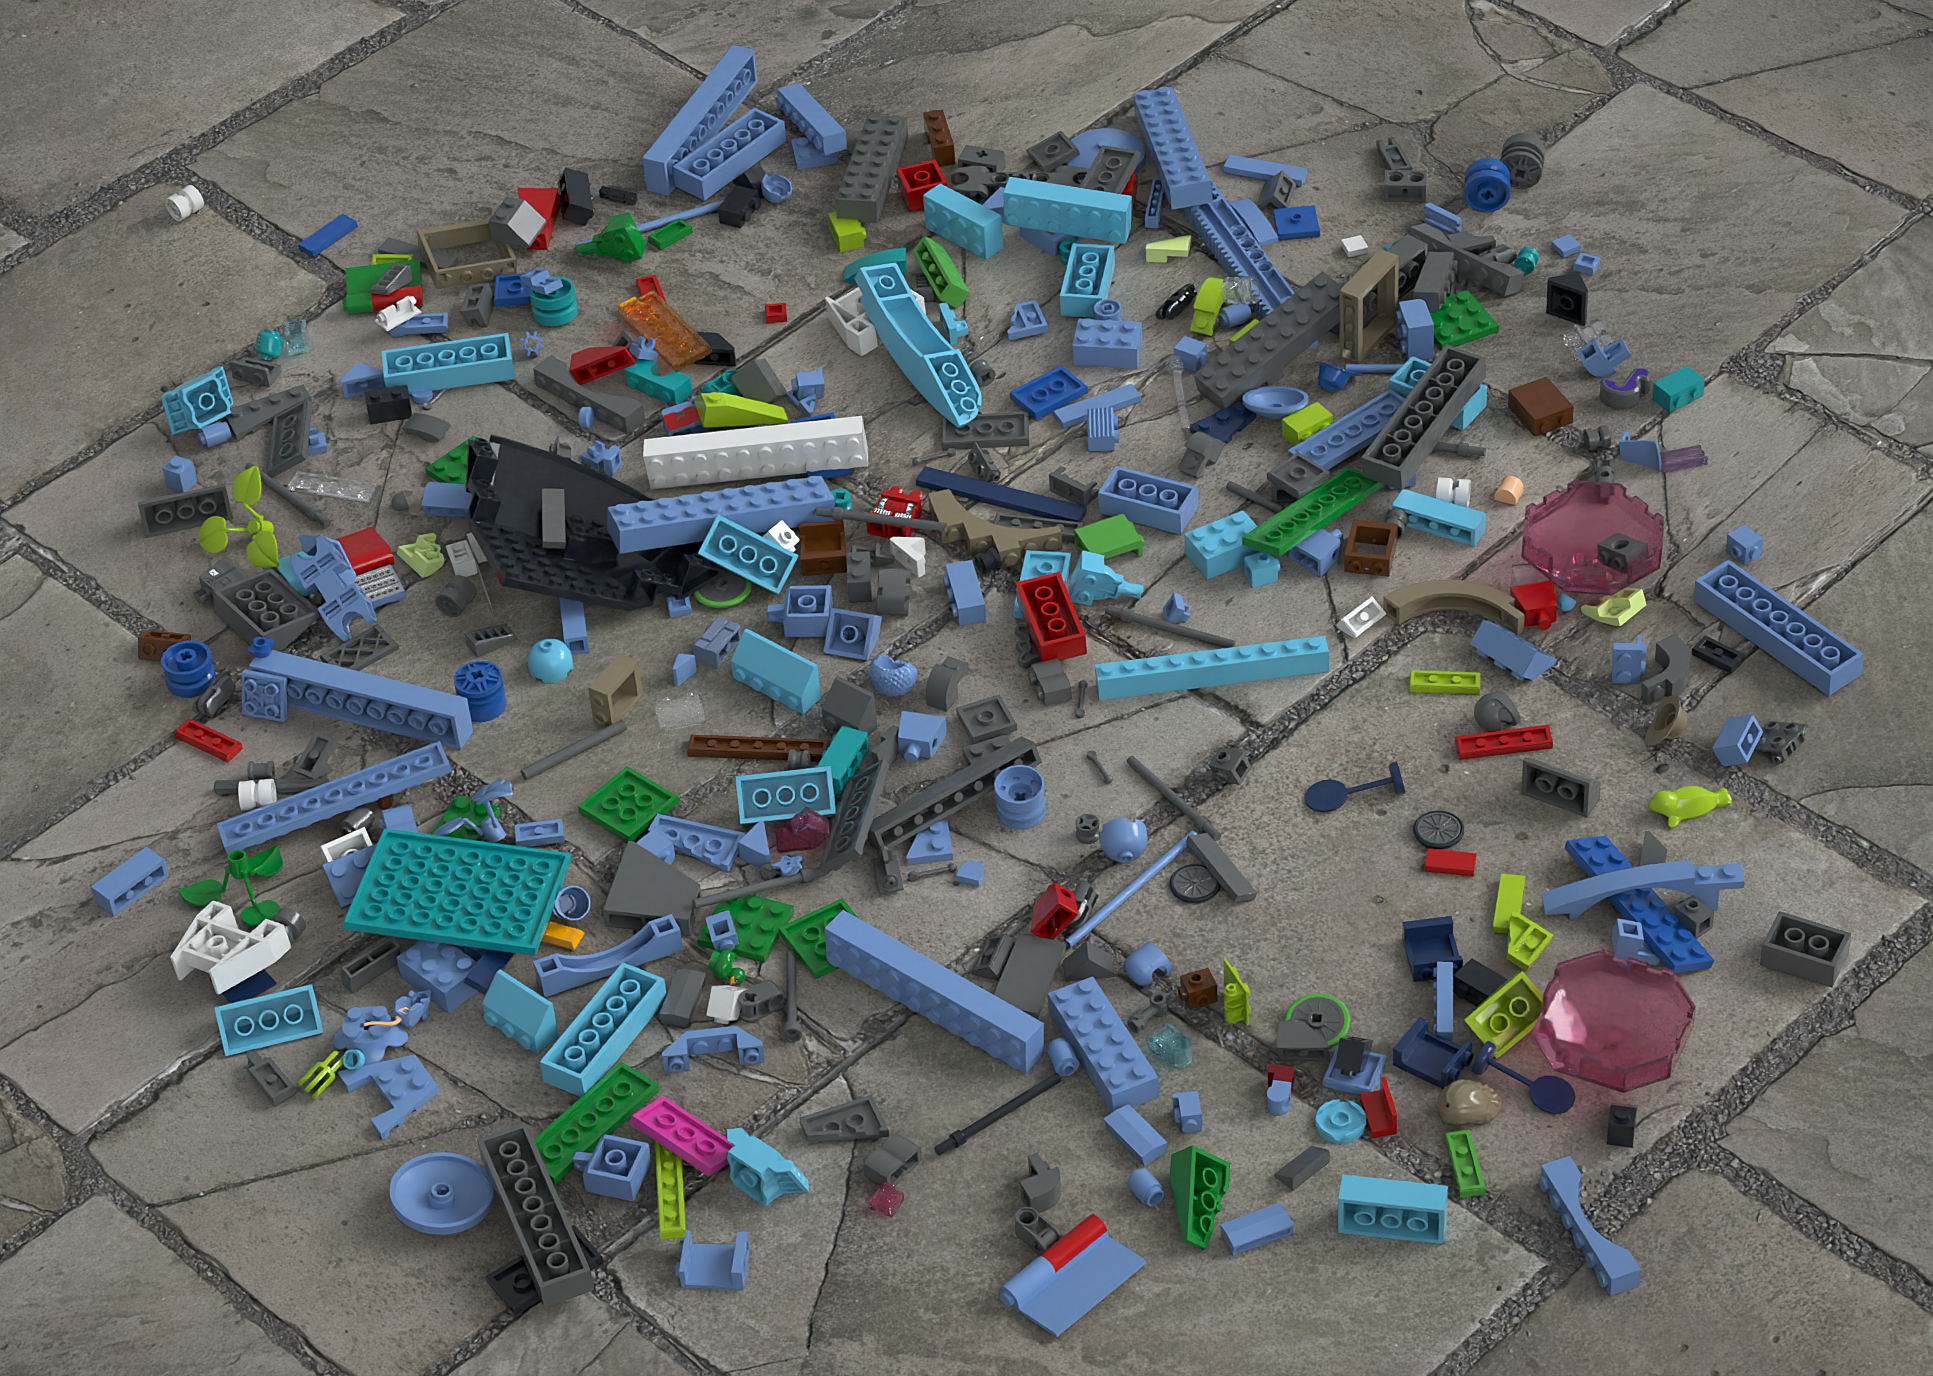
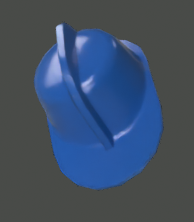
M1316 362L1320 366L1318 373L1319 386L1332 392L1342 390L1351 375L1363 376L1345 371L1331 364Z

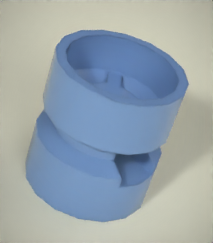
M1114 299L1098 301L1094 305L1095 320L1122 321V306L1120 302Z

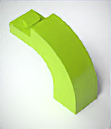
M1212 276L1205 280L1193 307L1195 313L1190 327L1192 333L1212 337L1221 305L1223 303L1231 304L1236 287L1234 281Z

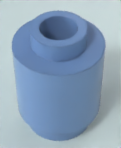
M1241 302L1222 308L1218 315L1220 324L1227 329L1247 323L1252 317L1248 304H1242Z
M219 421L204 426L200 429V433H198L201 445H206L207 448L227 442V439L232 438L227 422L221 423Z
M1058 1038L1048 1045L1047 1054L1056 1073L1060 1076L1072 1075L1078 1069L1079 1061L1071 1044L1065 1039Z
M1137 1169L1130 1174L1127 1185L1143 1204L1153 1207L1163 1200L1164 1192L1162 1185L1147 1169Z

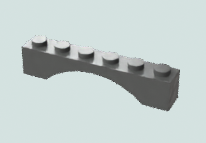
M1427 223L1410 227L1408 235L1428 244L1427 255L1429 252H1454V260L1458 261V273L1503 296L1520 291L1525 272L1509 264L1485 259L1465 251L1449 241L1441 230Z
M552 355L533 368L534 381L539 388H543L554 396L580 409L582 407H592L596 418L617 430L629 434L645 422L643 404L628 396L602 395L583 388L572 379L567 370L566 363Z

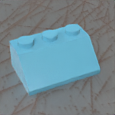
M501 969L497 971L482 1003L484 1019L490 1026L497 1027L508 1038L512 1037L523 1048L530 1049L538 1055L559 1037L553 1003Z

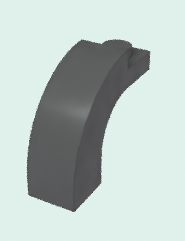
M1676 634L1656 643L1655 660L1665 671L1642 682L1641 700L1646 705L1664 696L1678 697L1688 685L1691 661L1690 652L1686 644Z

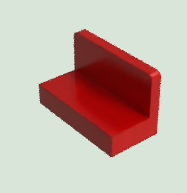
M1381 1077L1380 1090L1360 1093V1102L1362 1109L1366 1113V1122L1371 1138L1397 1134V1112L1386 1077Z

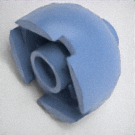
M1128 818L1113 819L1102 826V831L1099 830L1101 848L1104 854L1111 860L1129 863L1139 858L1146 849L1148 842L1147 828L1138 819H1135V822H1128Z

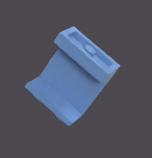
M686 1230V1238H684V1241L679 1242V1257H681V1261H677L675 1267V1275L680 1277L681 1288L744 1290L750 1253L748 1232H737L735 1245L693 1244L691 1230Z

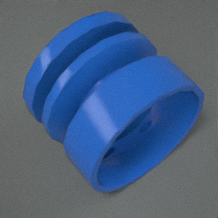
M474 661L463 665L456 671L453 678L456 695L467 698L472 722L491 721L505 711L507 702L502 674L496 664L489 661Z

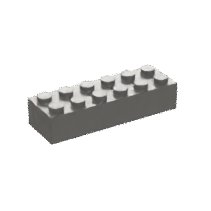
M1408 234L1387 250L1390 253L1399 255L1398 300L1416 286L1427 258L1428 244ZM1377 284L1363 297V328L1377 316ZM1340 322L1329 330V332L1339 337Z

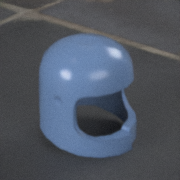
M579 886L563 887L557 893L553 913L564 921H576L584 918L590 909V897ZM573 911L575 912V915L572 917L566 915L572 913Z
M1149 941L1134 951L1125 961V969L1128 976L1140 986H1147L1153 982L1152 973L1155 969H1158L1164 975L1173 972L1172 964L1166 955Z

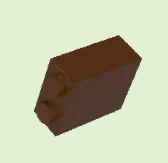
M1548 377L1510 389L1508 392L1509 409L1534 437L1573 423L1574 406Z

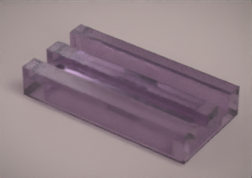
M1701 445L1660 453L1661 467L1665 473L1708 464V458L1705 456Z

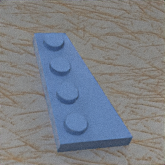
M661 814L656 815L648 829V833L654 830L672 841L675 849L727 873L739 854L738 842L746 835L743 832Z

